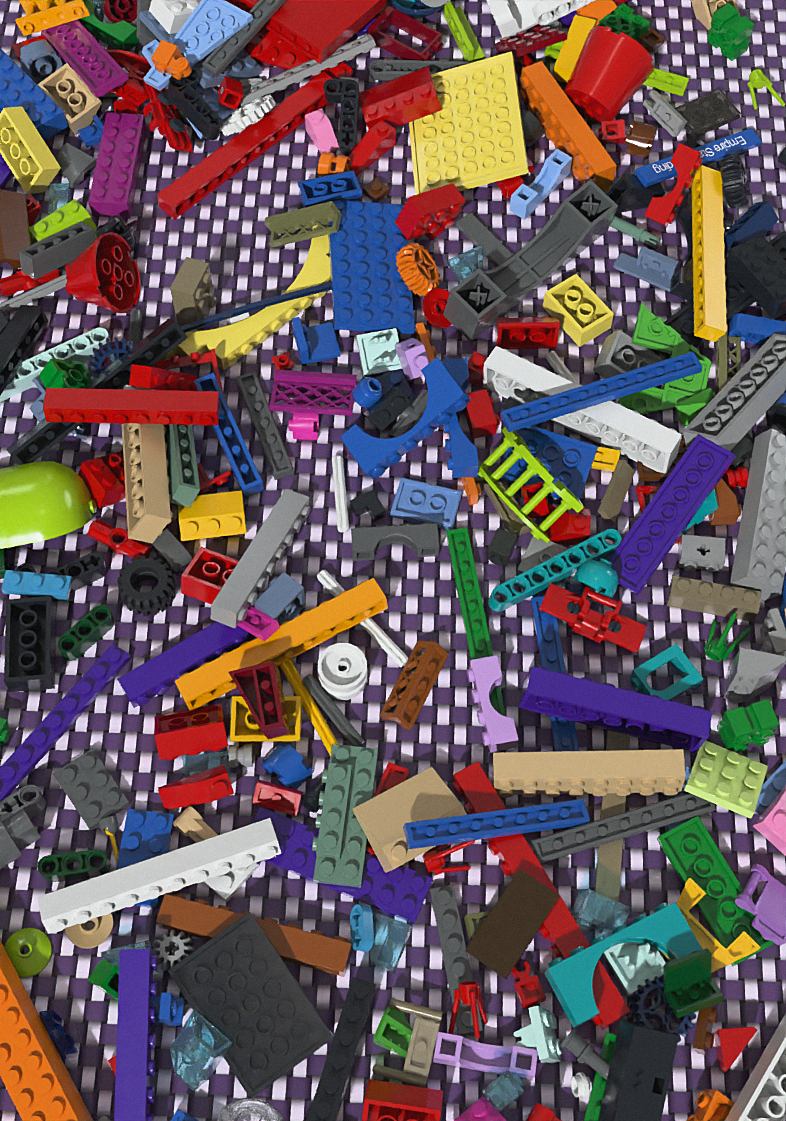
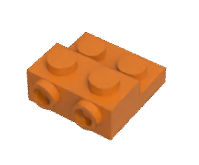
M705 1089L696 1097L695 1103L698 1107L695 1114L690 1115L686 1121H725L735 1102L717 1090Z

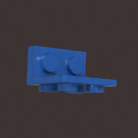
M300 317L291 318L293 334L302 365L341 356L331 322L306 327L305 324L301 325Z

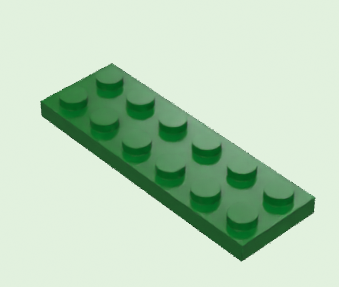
M699 816L657 837L658 843L684 886L687 880L691 878L706 893L696 906L716 940L727 949L745 931L761 947L758 951L732 963V967L775 944L773 941L765 940L760 932L752 926V920L755 915L736 905L735 900L738 894H742L743 888Z

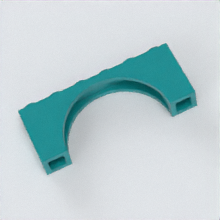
M665 902L654 908L655 913L647 917L646 913L641 914L633 919L634 924L628 927L622 924L612 930L613 935L607 938L601 935L591 941L592 946L586 949L580 946L569 953L571 957L565 960L559 957L548 963L549 968L544 974L573 1028L599 1014L593 996V973L599 958L609 948L627 942L649 943L650 946L660 950L671 960L684 957L696 950H703L676 902L669 906Z

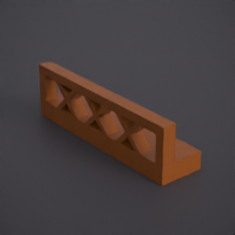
M417 641L408 658V662L405 664L379 715L382 719L393 720L404 729H412L449 655L437 642ZM422 648H426L425 652L419 656ZM416 667L415 671L410 674L411 670ZM407 685L405 691L399 694L401 689ZM397 705L394 713H390L391 709Z

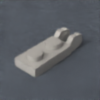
M651 90L649 95L656 104L645 99L643 105L673 137H677L687 121L661 94Z

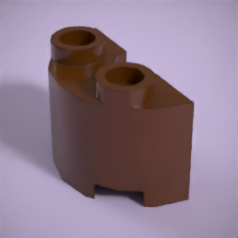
M632 120L629 128L631 134H627L625 145L628 146L626 154L648 159L657 127Z

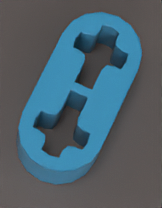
M356 904L350 913L352 948L356 951L368 952L372 948L374 941L373 913L371 907Z

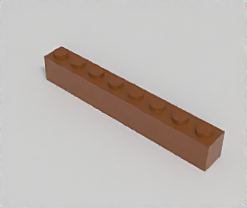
M172 893V896L164 895L156 923L159 928L170 931L174 929L178 933L183 931L185 935L209 941L248 912L241 911V914L232 912V908L224 905H218V908L209 906V902L205 900L195 899L194 902L186 900V896L182 894ZM265 917L264 920L255 918L283 961L341 977L345 976L352 951V944L348 943V939L341 936H334V939L325 937V933L318 930H311V932L301 930L302 927L288 923L287 926L280 925L277 920Z

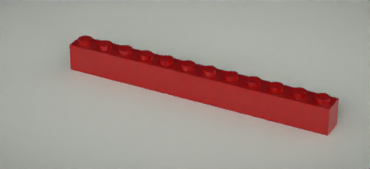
M324 71L280 104L274 106L261 120L246 127L241 133L232 137L230 141L219 147L210 156L205 157L199 164L189 169L187 173L177 178L172 184L157 194L159 207L174 220L302 125L305 122L306 114L327 106L329 102L325 99L323 86L327 80L333 78ZM332 89V90H330L329 92H330V93H333V92H335L336 90Z
M478 761L453 775V790L457 796L461 795L465 803L463 805L468 814L507 809ZM523 834L487 838L489 841L487 843L488 848L494 856L497 855L501 863L499 865L505 876L509 875L513 879L518 870L521 869L559 895ZM560 896L557 904L539 929V933L543 939L547 938L550 942V951L554 958L561 957L562 960L571 957L569 953L580 946L586 949L591 945ZM598 960L593 973L592 989L599 1014L591 1020L596 1026L599 1025L604 1030L630 1013V1009L602 963Z

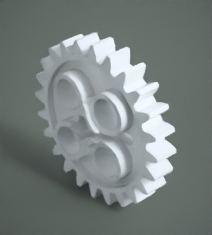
M266 95L265 97L257 98L246 104L245 107L242 106L234 111L231 117L223 122L222 133L225 136H229L261 120L264 114L275 106L276 102L273 97Z

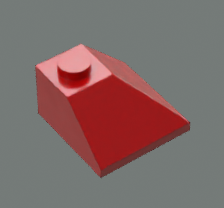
M548 503V508H549L550 514H551L560 504H549V503ZM584 507L579 513L573 508L567 509L545 531L550 541L557 544L576 546L588 540L591 525L590 507Z

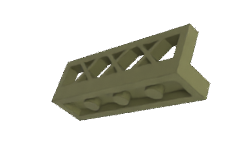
M330 201L265 217L264 224L271 231L269 245L273 248L336 233L339 230L342 213ZM333 221V225L331 227L325 228V226L329 222ZM318 225L313 231L308 232L313 226ZM301 229L296 235L292 236L296 230ZM285 233L280 239H277L278 234Z
M727 332L715 342V396L727 384V376L734 377L741 369V337L727 336ZM727 343H734L735 349L730 352L727 349ZM728 358L735 362V366L731 369L727 366Z

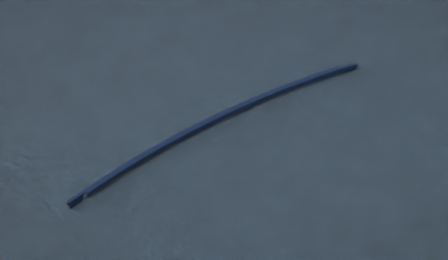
M331 282L244 305L180 326L184 333L254 310L332 290Z

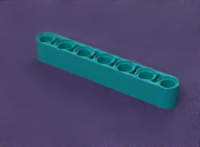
M607 529L502 583L493 589L488 600L489 607L496 612L504 611L548 588L550 583L555 584L575 574L584 562L589 560L599 561L601 558L603 559L613 554L621 542L620 533L615 529ZM605 539L611 540L613 545L608 544ZM587 549L594 550L596 554L590 553ZM569 558L576 559L578 563L571 562ZM551 567L557 568L559 573L553 572ZM532 577H538L541 582L534 581ZM514 587H521L523 592L516 591ZM495 596H501L505 601L499 602Z

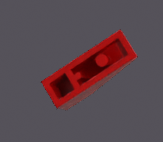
M383 119L369 129L348 156L350 157L349 171L354 170L355 175H359L396 145V129Z
M224 764L158 787L165 810L213 802L234 794Z

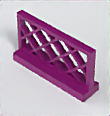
M275 370L269 411L352 416L355 401L352 391L357 385V375ZM295 394L297 397L292 400L288 397ZM315 395L317 399L313 401L309 399V397ZM334 396L338 399V400H336V401H334V402H332L331 400H329L330 398H332V397H334ZM280 400L285 401L283 404H277L276 402ZM304 401L306 404L298 405L297 403ZM324 402L326 406H318V404ZM345 404L349 408H340L338 406Z

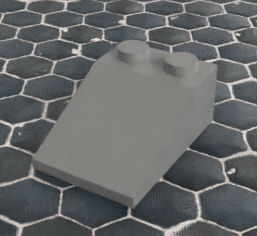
M617 330L606 337L593 371L604 378H609L664 361L665 359L646 347L631 344L632 338L621 330Z

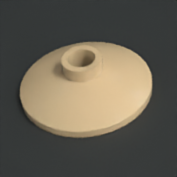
M110 913L88 920L82 924L65 928V933L68 939L80 948L97 947L110 936L113 929V915ZM90 922H94V928L88 930L86 928L87 924Z

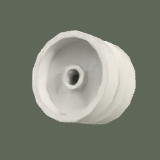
M336 643L325 649L318 660V675L321 687L329 697L337 700H349L357 697L367 684V660L364 653L357 646L349 643Z

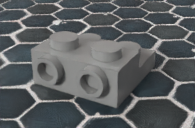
M778 608L768 611L760 628L761 637L764 640L760 651L786 656V628Z

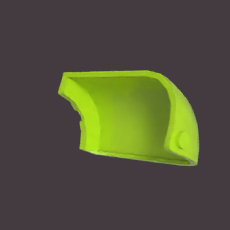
M37 461L0 469V549L40 542L73 532L87 524L94 517L95 512H97L96 502L92 500L83 479L70 467L55 461Z

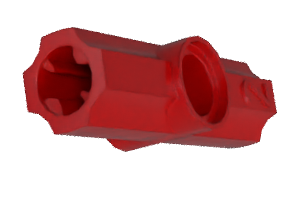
M58 269L51 271L34 280L20 270L16 272L17 274L0 279V293L4 297L22 290H31L40 286V284L59 277Z
M99 519L93 520L87 532L89 537L111 547L116 554H125L133 559L139 560L141 559L140 556H145L146 559H149L153 550L151 545L143 541L129 539L125 529L115 528ZM121 539L124 540V541L121 542V543H116L118 540H121Z

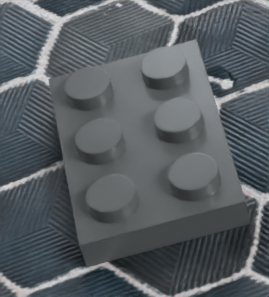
M93 748L53 774L90 831L99 826V820L114 816L130 805Z

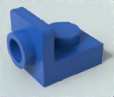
M97 115L93 116L94 124L77 130L86 148L101 142L105 123L103 120L100 121Z

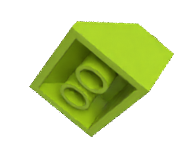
M73 199L29 227L31 242L35 244L81 221L94 228L95 231L97 226L87 210L76 199Z

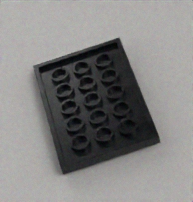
M251 912L245 914L168 970L250 1099L334 1037Z

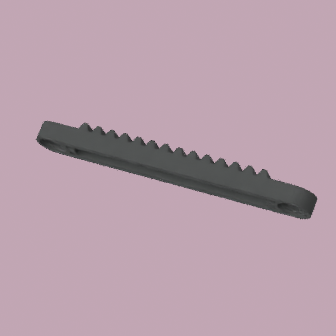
M374 60L370 63L369 74L375 80H394L425 67H429L430 73L434 74L473 62ZM381 68L383 69V71L376 72L374 71V69Z

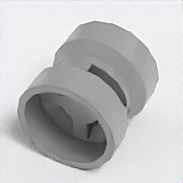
M245 744L241 748L238 745H229L230 768H237L239 764L245 767H253V744Z

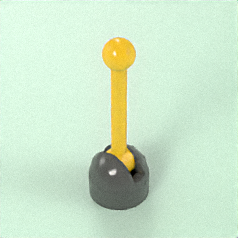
M111 816L99 820L98 823L102 833L110 836L117 863L119 852L114 834L118 830L119 823L117 816Z

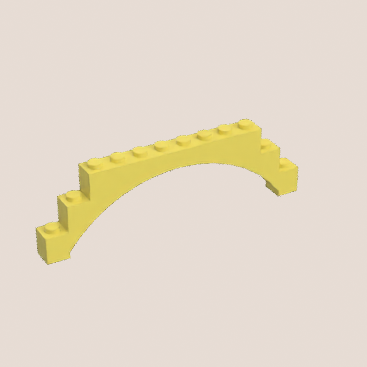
M318 225L313 226L311 230L313 231ZM328 235L311 239L309 253L302 270L283 294L331 282ZM327 291L268 306L260 312L228 326L187 332L185 335L188 338L160 361L169 360L175 354H178L180 357L191 356L190 354L194 352L203 354L211 352V349H215L217 364L224 371L228 367L233 366L242 356L249 354L259 343H263L272 333L279 331L285 323L292 320L291 318H295L302 310L309 308L315 300L323 297Z

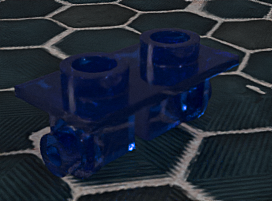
M54 1010L40 1011L41 1021L62 1061L67 1059L66 1055L77 1053L74 1040L62 1026L60 1016Z

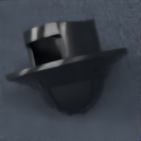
M114 215L109 218L106 224L100 225L96 229L95 234L97 237L108 232L118 234L130 246L131 250L129 253L131 254L137 244L134 230L138 220L127 224L121 215Z

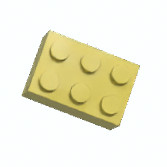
M577 274L546 291L544 294L543 308L552 317L558 318L560 326L579 347L611 328L614 313Z

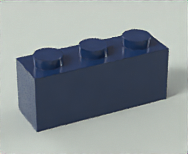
M769 200L754 203L724 234V243L729 252L731 248L760 235L764 236L774 228L779 218Z

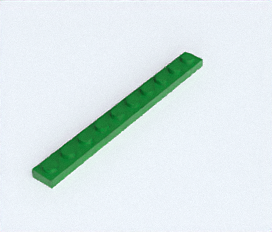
M468 529L446 530L470 660L493 656ZM499 685L491 692L489 699L492 707L499 714L506 717Z

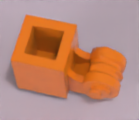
M161 40L151 57L155 69L163 74L168 73L177 80L189 76L192 68L187 59L181 54L178 46Z

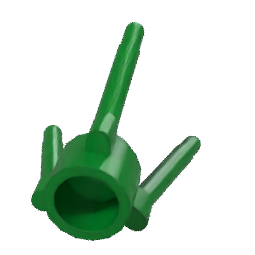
M733 613L720 639L716 638L714 641L713 637L717 622L715 620L712 622L708 640L704 647L706 656L716 662H721L722 659L726 660L734 648L751 631V628H747L726 648L727 643L724 640L737 617L736 613Z

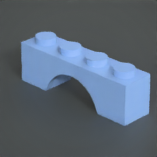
M556 149L545 160L544 166L537 178L529 186L522 184L511 195L510 211L525 220L570 174L572 157Z

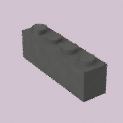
M81 221L20 250L19 256L22 272L35 280L67 263H71L95 241L94 228Z

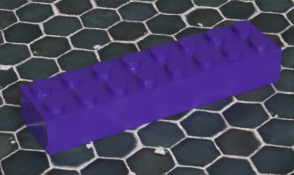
M543 666L531 667L523 683L518 707L696 752L709 738L712 712L705 710L701 706L691 707L683 705L682 702L677 700H663L657 695H644L634 689L624 690L616 688L615 685L610 683H596L590 678H577L566 672L557 673L549 671Z

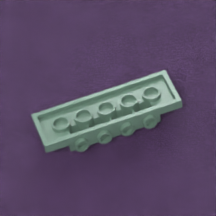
M332 744L328 769H323L322 783H326L325 791H320L319 805H323L322 814L317 813L315 827L320 828L319 836H314L312 851H316L313 878L315 883L361 888L367 837L352 809L373 797L378 749Z

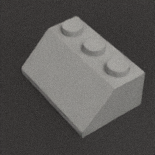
M740 647L727 672L723 698L729 699L734 703L747 702L770 688L784 666L786 656Z

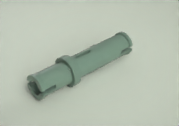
M614 215L610 227L635 238V241L638 243L643 242L654 249L657 248L658 244L652 240L660 243L661 237Z

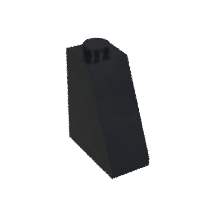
M624 173L606 195L618 205L615 212L617 214L647 208L653 197H662L665 191L660 182L644 187L636 175Z

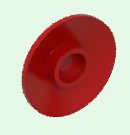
M442 288L429 291L423 300L424 315L428 322L437 328H446L452 325L443 315L450 292Z

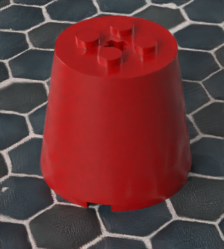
M605 26L594 27L588 33L564 90V93L581 116L599 124H602V121H612L655 68L651 64L653 61L651 55L641 44L625 33L621 32L618 35L611 32L612 29Z

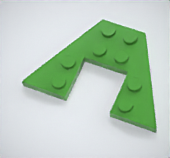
M641 303L631 344L669 353V359L694 352L702 365L700 373L665 383L663 389L652 387L619 398L618 403L621 406L635 410L640 415L676 408V404L706 390L712 362L704 355H701L693 345L690 346L685 342L681 335L671 326L664 324L660 317L657 318L650 312L644 303Z

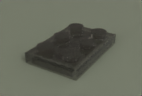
M721 89L674 108L687 121L684 126L685 130L690 136L694 137L735 121L741 115L740 111Z

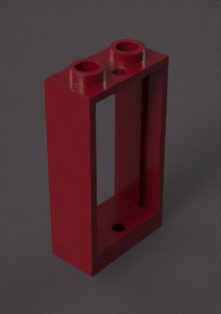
M388 6L368 27V34L373 37L377 46L403 60L431 61L432 57L443 46L442 33L391 6ZM393 25L424 41L428 46L420 53L384 33Z

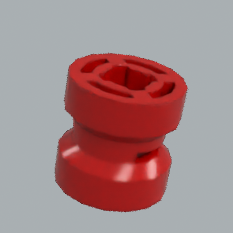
M745 466L738 467L734 471L727 469L722 479L731 490L735 489L736 486L744 488L747 487L749 473Z

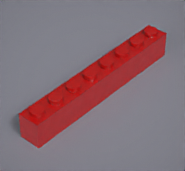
M46 388L43 411L46 422L55 423L87 422L209 426L218 425L220 399L219 391Z

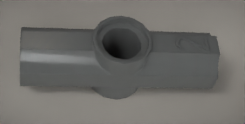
M424 389L412 405L403 411L399 421L389 431L388 438H395L405 434L419 422L427 405L428 390Z

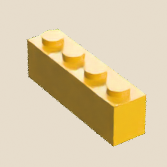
M579 15L574 16L567 33V40L564 41L554 65L553 77L556 81L568 83L590 30L595 27L596 20Z

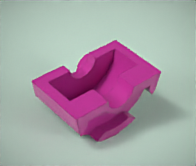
M301 401L297 404L305 405L306 403L304 401ZM290 412L293 413V419L289 418V431H293V439L318 440L320 414Z

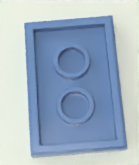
M401 477L390 517L420 524L424 522L437 523L438 528L452 530L462 491Z

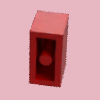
M487 389L467 393L471 401L467 403L463 410L472 439L495 435L500 421L498 414H494L493 397H489Z

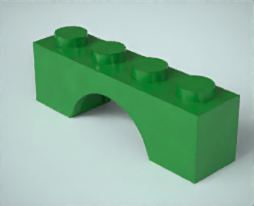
M83 0L90 12V16L77 20L91 35L98 38L101 42L112 46L115 50L130 51L140 42L137 38L136 27L124 20L113 24L99 21L96 4L89 0Z

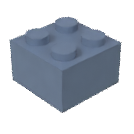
M283 572L279 577L276 576L271 581L269 588L265 592L257 595L254 606L259 611L277 620L280 626L285 621L293 620L305 608L304 587Z

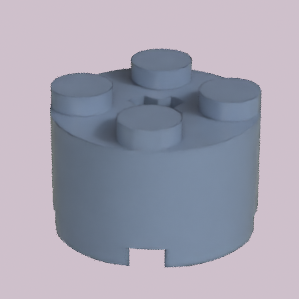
M46 40L34 41L23 46L20 50V64L22 68L38 84L63 66L60 57Z

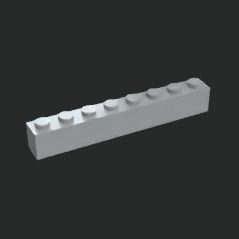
M285 489L211 604V620L235 629L240 621L243 622L245 620L249 606H253L256 602L258 591L264 589L268 575L272 576L274 573L276 562L282 560L286 546L289 547L293 541L294 533L300 531L302 520L308 518L311 507L308 506V496Z

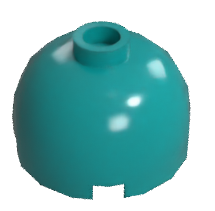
M602 558L599 561L589 560L584 562L573 577L574 580L590 586L591 589L610 598H613L619 584L618 575L611 568L612 563Z

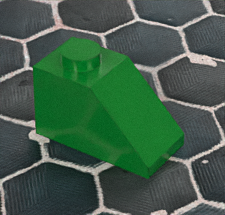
M101 959L88 978V981L118 1001L119 967Z

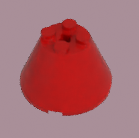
M113 232L100 235L71 263L66 264L67 283L65 287L67 293L72 294L79 301L116 313L132 311L131 308L133 305H137L140 297L141 280L137 261L132 260L129 253L131 248L121 236Z

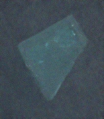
M372 912L374 941L370 950L371 964L395 974L412 926Z

